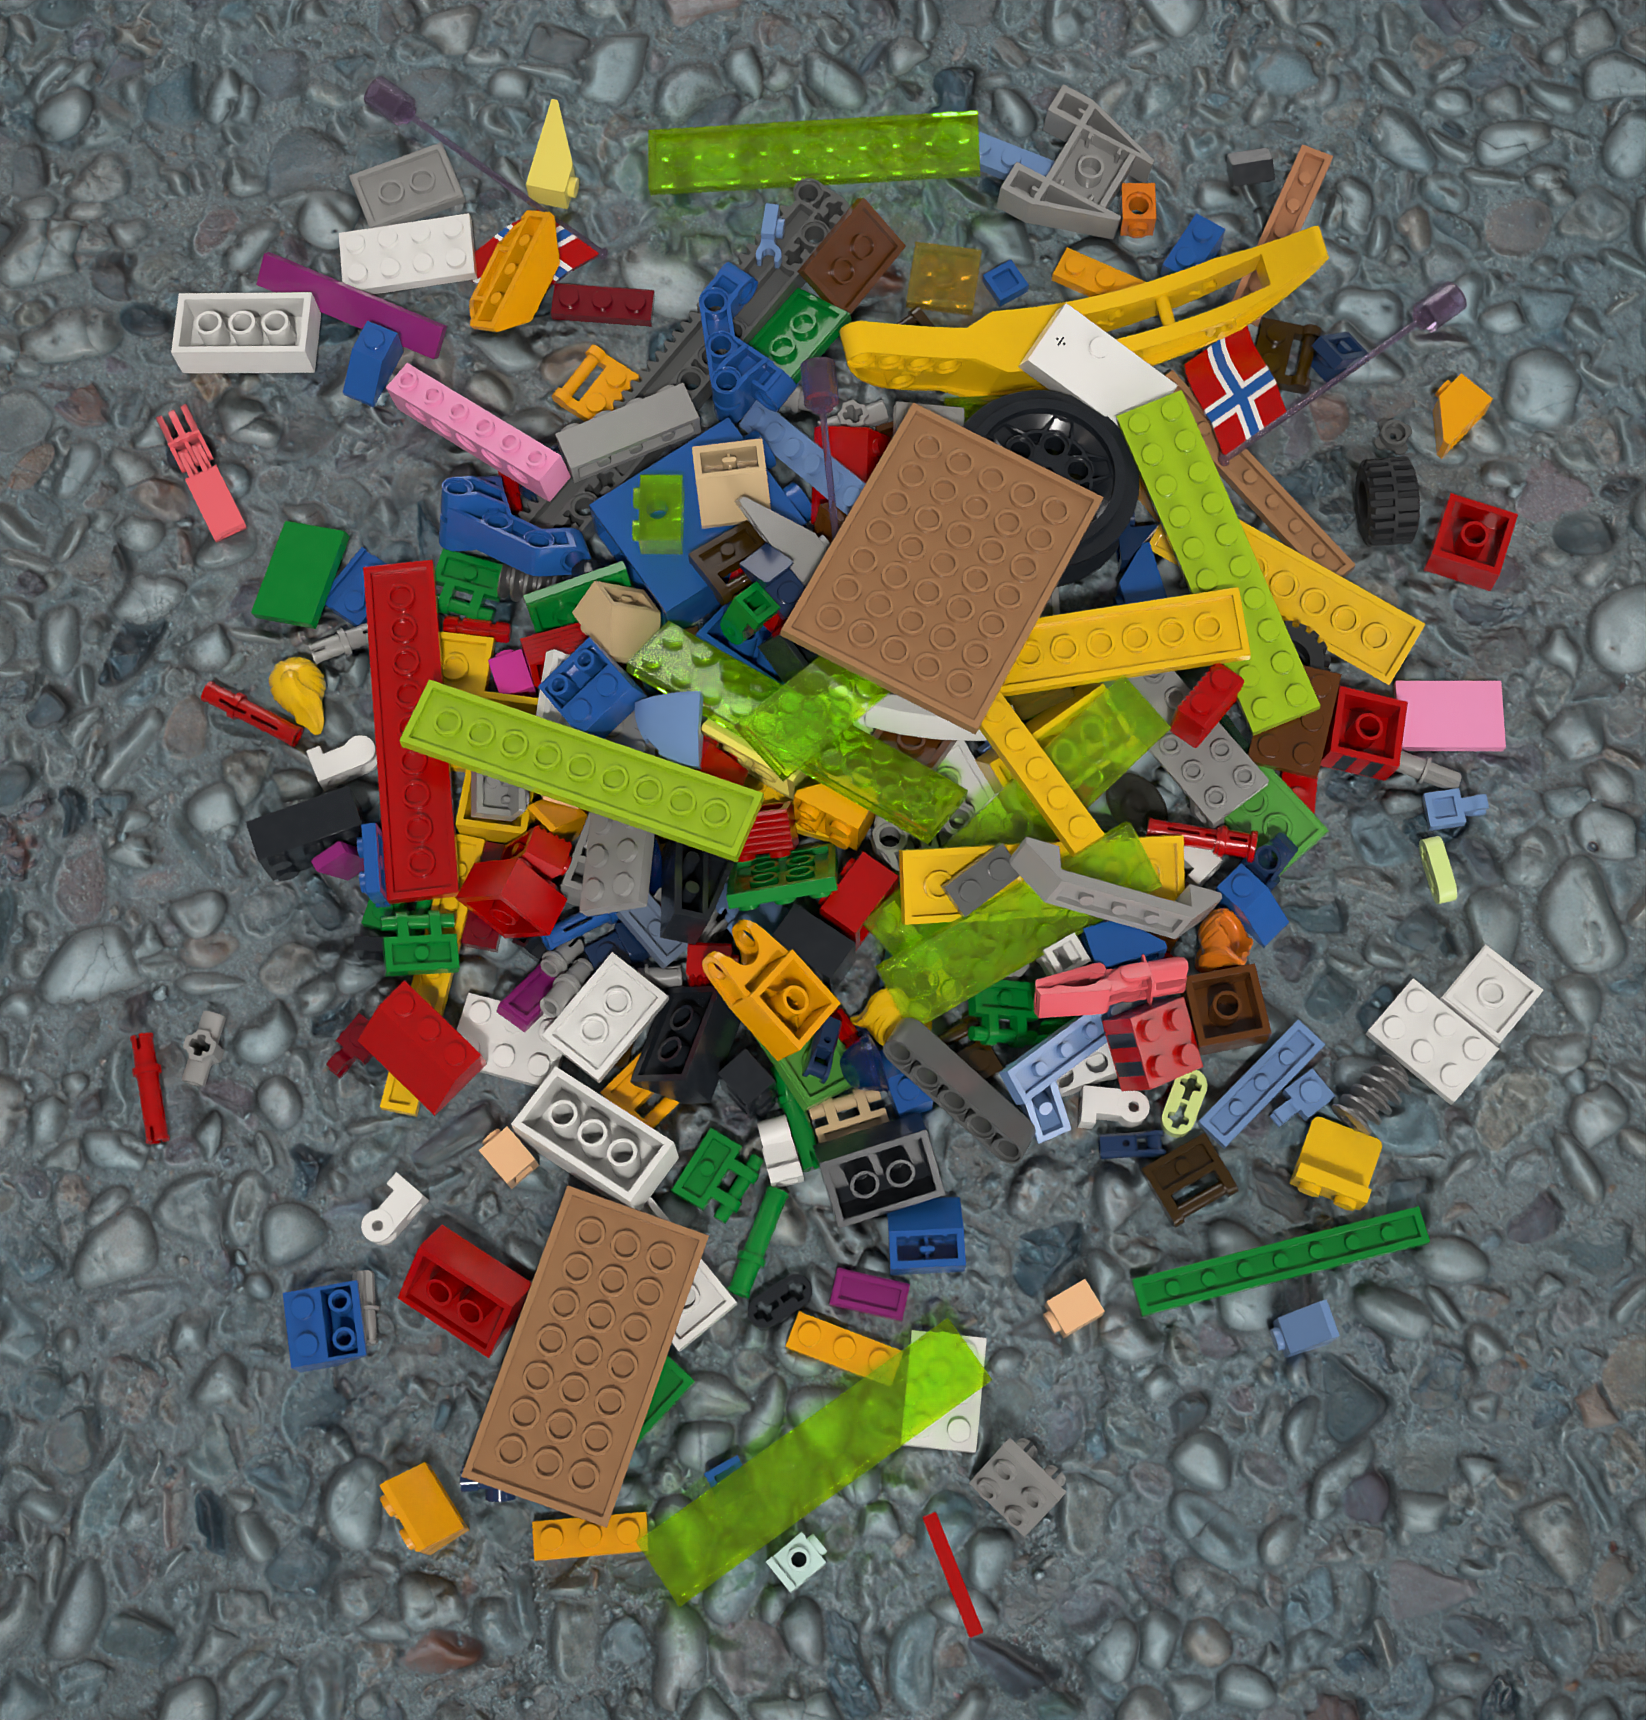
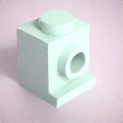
M801 1532L767 1560L766 1563L792 1594L827 1564L822 1558L827 1550L814 1534L806 1538ZM797 1552H802L806 1555L807 1561L802 1567H795L792 1564V1556Z

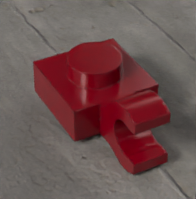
M360 1013L335 1040L342 1049L337 1051L326 1063L329 1071L340 1079L356 1060L366 1065L373 1057L358 1042L360 1035L369 1022Z

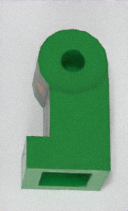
M756 581L733 599L721 620V630L731 643L740 645L759 631L763 624L775 616L781 607Z

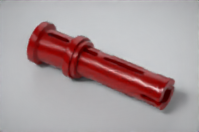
M1149 817L1146 836L1184 835V846L1211 850L1213 855L1220 858L1223 855L1246 858L1247 862L1252 863L1256 850L1258 831L1252 830L1250 833L1228 830L1226 825L1218 826L1217 829L1156 820Z

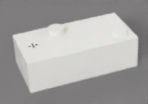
M312 292L179 293L171 353L182 373H315L321 312Z
M1067 303L1055 312L1018 366L1050 391L1072 395L1105 417L1108 416L1117 426L1116 416L1170 395L1178 386Z
M556 1066L511 1123L517 1138L521 1142L611 1201L638 1211L641 1210L679 1158L673 1141Z

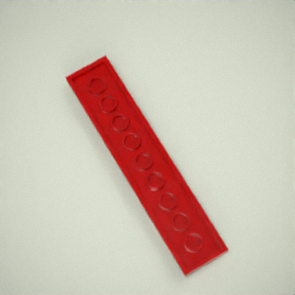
M432 559L363 567L387 901L389 904L457 897L460 891L451 765L442 760L404 748L399 741L429 679L444 684L435 565Z

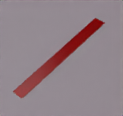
M936 1512L923 1516L924 1524L968 1636L972 1638L982 1634L983 1629Z

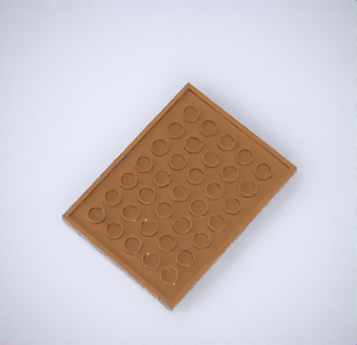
M913 402L781 629L780 636L976 735L1104 497Z

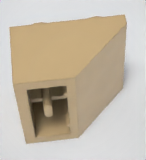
M762 438L692 447L702 529L739 525L748 520L734 502L739 497L745 496L771 510Z
M594 581L572 612L581 624L580 628L583 633L592 638L615 662L628 663L634 666L656 667L659 663L661 612L643 589Z

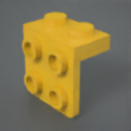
M1315 1117L1310 1123L1289 1184L1297 1186L1298 1190L1312 1197H1319L1320 1195L1331 1199L1334 1205L1349 1211L1356 1209L1360 1211L1367 1204L1372 1191L1368 1187L1382 1149V1142L1377 1138L1354 1131L1351 1128L1325 1118Z

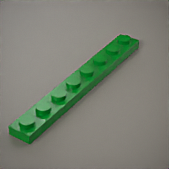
M1417 1206L1132 1279L1131 1284L1140 1316L1145 1317L1419 1247L1430 1243V1239L1420 1207Z

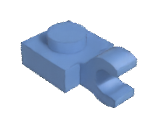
M766 203L761 228V242L756 250L757 266H762V260L767 255L774 257L775 268L779 269L782 263L781 250L776 244L777 239L784 238L785 219L780 218V209L777 204Z
M1459 788L1424 793L1422 796L1429 831L1464 826L1466 823L1465 815H1485L1486 809H1489L1486 794L1461 798Z
M1312 1068L1284 1089L1282 1094L1288 1101L1274 1110L1273 1114L1269 1117L1278 1128L1297 1113L1307 1121L1336 1096Z

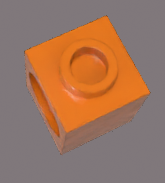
M1122 183L1119 196L1120 236H1130L1132 238L1153 236L1156 223L1155 183ZM1138 210L1144 214H1134L1131 211Z

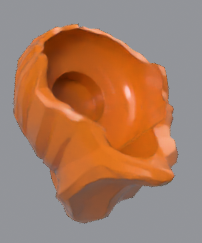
M1228 908L1212 910L1201 922L1197 933L1200 949L1196 954L1195 969L1201 973L1246 964L1247 956L1250 954L1249 951L1254 941L1248 937L1240 919Z

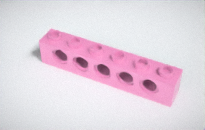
M408 363L405 364L386 387L398 410L548 502H551L571 478L561 455Z

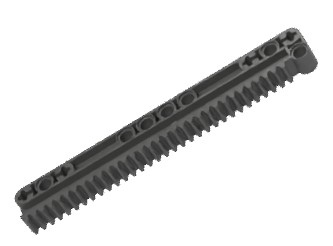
M805 178L797 182L793 190V204L790 207L783 205L779 207L780 218L785 219L784 238L777 239L776 244L782 254V263L779 269L775 268L774 257L771 255L763 258L762 266H757L756 250L761 242L760 234L754 236L755 245L749 243L746 245L747 254L740 253L738 255L739 264L733 263L758 281V287L753 297L733 318L735 336L740 337L739 339L746 344L752 340L797 288L801 289L806 283L797 271L820 244H812L809 241L818 239L822 242L850 208L848 202L843 197L815 179ZM806 198L815 199V200H813V201H811V202H805V201H803V199H806ZM699 302L697 303L698 313L691 311L688 313L689 323L684 321L680 323L681 332H672L673 342L665 341L663 343L665 352H655L656 362L648 360V372L641 370L638 372L640 382L631 380V392L625 390L621 392L623 402L614 400V410L625 406L632 399L646 398L656 394L658 390L667 385L676 386L684 383L685 387L690 384L699 386L695 390H687L697 412L709 399L712 391L708 365L705 364L707 357ZM713 306L708 310L718 311L721 309V307ZM719 349L714 353L718 355L726 354L728 350ZM668 446L576 483L573 482L571 477L551 502L536 494L538 503L528 501L529 513L520 511L518 513L519 518L541 529L576 528L581 531L587 544L595 534V528L591 514L580 516L578 515L579 512L584 509H590L589 504L653 465Z

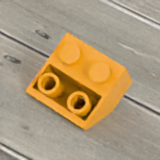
M847 776L799 789L795 793L794 816L798 820L797 824L811 833L819 831L829 836V841L842 849L850 847L857 851L875 820V809L878 805L879 792Z
M424 1462L379 1485L384 1493L379 1499L389 1516H395L402 1523L404 1528L399 1530V1533L411 1551L414 1549L416 1552L432 1555L469 1531L468 1526L430 1464Z

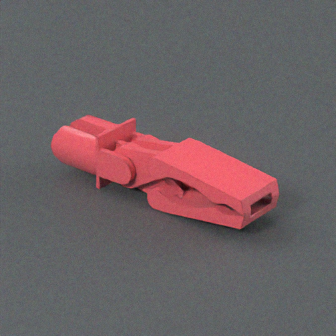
M184 404L180 407L192 430L191 432H185L174 409L169 411L168 414L179 435L175 439H173L172 433L162 415L156 417V420L181 472H187L189 476L185 481L217 543L247 529V526L217 465H211L210 461L214 458L187 404ZM200 466L202 471L198 472L196 467Z
M1143 954L1141 962L1123 965L1117 969H1106L1104 964L1094 963L1035 980L1034 1012L1038 1018L1096 1015L1107 1013L1109 1006L1116 1003L1147 999L1149 1006H1152V1001L1155 997L1184 993L1189 968L1188 961L1184 957L1177 956L1147 962Z

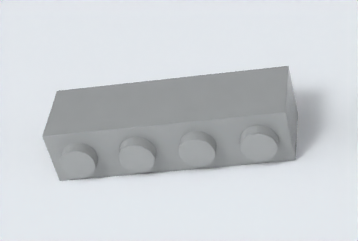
M684 383L676 386L667 385L658 390L656 394L646 398L632 399L625 406L616 410L602 411L596 414L593 419L581 424H569L555 435L561 455L573 482L576 483L701 433L699 415Z

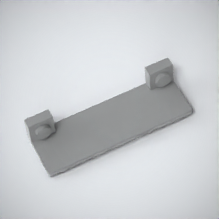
M1175 671L1099 682L1105 685L1131 731L1189 797L1190 812L1203 827L1217 829L1218 826L1224 825V819L1227 815L1268 785L1269 779L1219 722L1197 748H1193L1170 732L1169 725L1177 706L1180 705L1181 701L1191 691Z

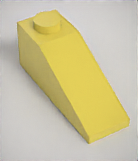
M551 99L527 178L526 188L530 202L568 209L571 197L576 198L579 178L575 177L558 100Z

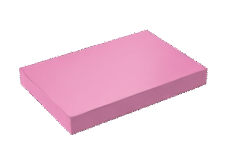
M1395 681L1393 685L1394 699L1408 702L1402 743L1403 751H1504L1506 748L1501 681Z

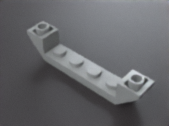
M1025 837L1009 858L1013 869L1045 903L1173 939L1178 938L1203 921L1222 899V893L1189 884L1174 902L1062 870L1059 846Z

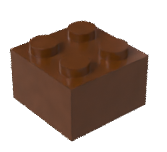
M1255 963L1187 976L1186 990L1184 993H1180V996L1184 997L1200 1056L1265 1044L1268 1041L1272 1032Z

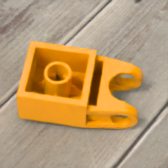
M739 920L732 928V935L741 953V964L720 952L713 951L703 959V970L732 1012L770 1054L779 1061L800 1051L841 1003L793 949L788 951L758 924L750 920ZM744 931L751 934L755 941H753ZM714 963L717 964L722 969V971L715 967Z

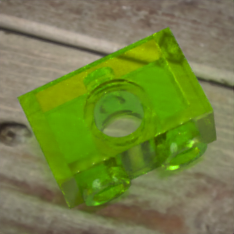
M640 475V488L633 489L634 509H639V520L632 521V539L639 542L641 554H683L685 501L683 475ZM655 511L666 512V515L659 519L650 517Z

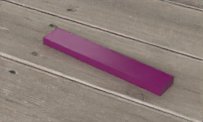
M271 252L264 253L256 285L274 293L312 292L320 312L360 329H363L366 322L370 321L397 332L403 347L431 359L439 358L447 326Z

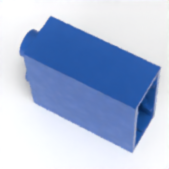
M729 417L589 504L595 533L617 563L624 562L629 580L637 589H643L661 612L660 623L667 633L684 630L721 606L713 591L689 563L688 554L738 526L730 525L702 529L692 447L762 438L771 510L806 529L807 522L811 520V503L802 489L794 482L782 489L768 471L776 466V460L764 438L756 430L743 437ZM731 574L722 578L725 584L728 583Z

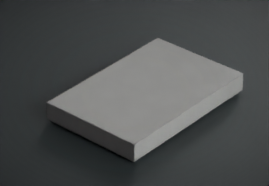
M442 142L349 175L369 228L412 222L466 202Z

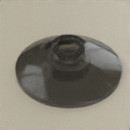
M1121 773L1108 783L1106 788L1108 808L1115 820L1127 831L1143 837L1147 833L1149 817L1167 821L1168 812L1163 797L1154 785L1145 778L1132 773Z

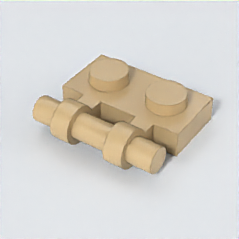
M878 1085L864 1089L863 1086L852 1089L851 1094L834 1099L831 1097L809 1109L811 1120L826 1117L828 1125L815 1128L818 1143L889 1122L885 1108L871 1111L868 1104L882 1099ZM857 1107L859 1111L858 1116L839 1121L838 1112Z

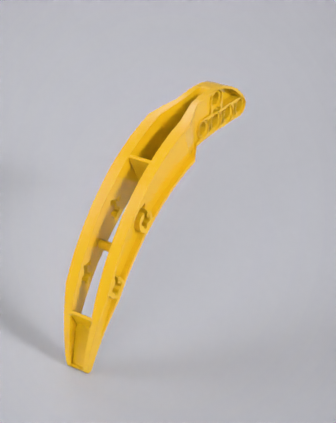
M1312 226L1283 238L1213 258L1188 269L1129 288L1058 304L992 311L967 328L855 321L843 326L839 333L850 371L867 384L895 390L942 391L959 397L990 403L1000 397L1016 392L1030 390L1050 391L1018 366L1055 312L1066 303L1105 332L1159 315L1162 327L1116 339L1148 364L1154 366L1207 346L1242 330L1303 284L1329 259L1320 227ZM1257 270L1262 289L1210 311L1178 322L1175 321L1172 309L1212 293Z

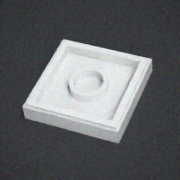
M1485 944L1440 1000L1494 1045L1498 1046L1544 990Z

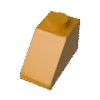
M1462 373L1453 382L1445 381L1435 394L1438 400L1433 409L1436 452L1441 459L1486 414L1493 400L1491 396Z
M543 799L532 803L528 807L534 826L539 825L541 830L546 829L547 833L552 831L553 836L558 835L559 839L564 838L565 842L570 841L571 843L581 835L588 817L587 813L589 812Z

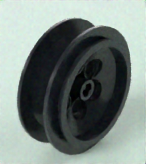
M1030 390L1008 394L986 404L974 413L962 427L1104 497L1056 587L1080 581L1100 569L1117 551L1119 547L1118 538L1128 526L1139 496V472L1119 427L1108 416L1105 417L1072 395L1048 390ZM1046 449H1054L1060 455H1051L1047 453ZM1071 473L1078 474V475H1080L1083 479H1082V480H1075V479L1071 478V477L1069 476V474H1071Z

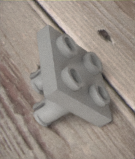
M1009 1438L969 1484L1012 1527L1025 1537L1067 1493L1062 1488L1066 1478L1061 1472L1055 1479H1052V1475L1058 1468L1048 1465L1043 1470L1034 1461L1038 1455L1034 1445L1027 1452L1023 1451L1030 1443L1029 1440L1021 1438L1015 1443Z

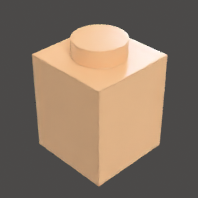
M508 1126L502 1131L496 1129L482 1141L484 1146L479 1149L483 1157L510 1189H513L540 1166Z
M1086 1279L1046 1301L1044 1307L1047 1312L1043 1314V1317L1054 1334L1059 1331L1064 1339L1101 1317L1105 1311Z

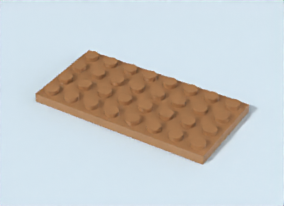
M567 1186L461 1477L607 1528L709 1235Z

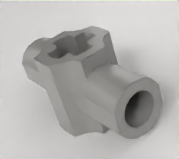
M850 400L842 403V409L837 415L817 421L818 426L871 428L888 422L889 417L882 400L868 405Z
M203 1011L197 1031L192 1035L186 1036L183 1048L188 1052L189 1057L182 1076L184 1083L205 1087L211 1066L221 1063L224 1050L220 1047L219 1040L225 1024V1016L210 1011ZM207 1043L210 1046L209 1051H202V1055L198 1053L199 1047L205 1048Z

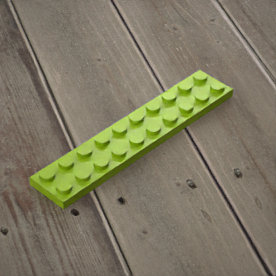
M1177 391L1116 416L1117 424L1190 593L1197 594L1239 587L1251 658L1250 660L1224 663L1223 665L1242 677L1245 682L1241 688L1242 690L1237 695V701L1252 736L1319 710L1321 705L1183 391Z
M430 679L399 740L404 748L737 862L764 801V793Z

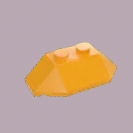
M527 210L521 216V221L514 225L497 244L469 300L470 326L473 329L499 332L532 321L560 265L555 217L551 212Z

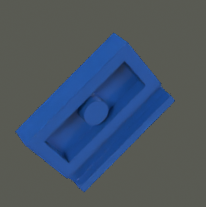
M361 547L333 581L325 607L327 606L333 610L335 614L354 627L367 623L363 567L387 564Z
M376 823L361 824L362 837H357L358 855L360 859L364 858V871L359 872L361 891L366 893L373 903H376L377 908L390 907L391 904L388 903L386 895L382 831Z

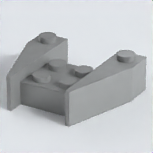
M1063 84L1047 111L1043 131L1066 142L1064 148L1046 177L1016 162L1000 188L996 207L1025 223L1114 239L1121 216L1108 210L1128 175L1143 183H1147L1154 159L1094 100Z

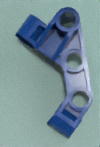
M731 262L724 264L714 279L703 290L699 297V308L714 413L720 422L729 417L734 424L745 416L756 400L770 411L778 412L799 384L797 383L796 385L788 374L774 365L773 361L735 336L733 318L753 297L758 287V281ZM713 306L721 307V309L718 311L708 310ZM719 349L728 350V352L723 355H718L714 353Z
M500 475L450 477L443 481L439 544L444 549L449 551L478 550L528 575L539 577L571 575L575 564L583 560H591L587 544L580 530L570 527L541 529L512 515Z

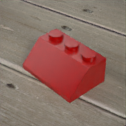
M818 426L814 428V442L865 483H867L892 438L869 427ZM813 486L811 524L815 525L820 504L831 501Z
M405 980L377 1007L358 1039V1042L434 1116L487 1065L483 1056Z
M442 1224L419 1246L398 1299L479 1353L490 1358L521 1313L532 1283Z

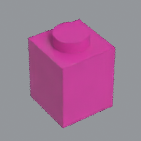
M511 649L497 653L495 658L488 660L499 693L538 698L521 649L516 651Z

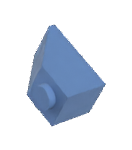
M1056 1081L1027 1103L1020 1105L1024 1115L1035 1126L1036 1133L1034 1137L1038 1144L1072 1130Z
M1327 1299L1278 1317L1272 1322L1274 1328L1270 1329L1271 1338L1276 1350H1282L1285 1358L1328 1345L1340 1336Z

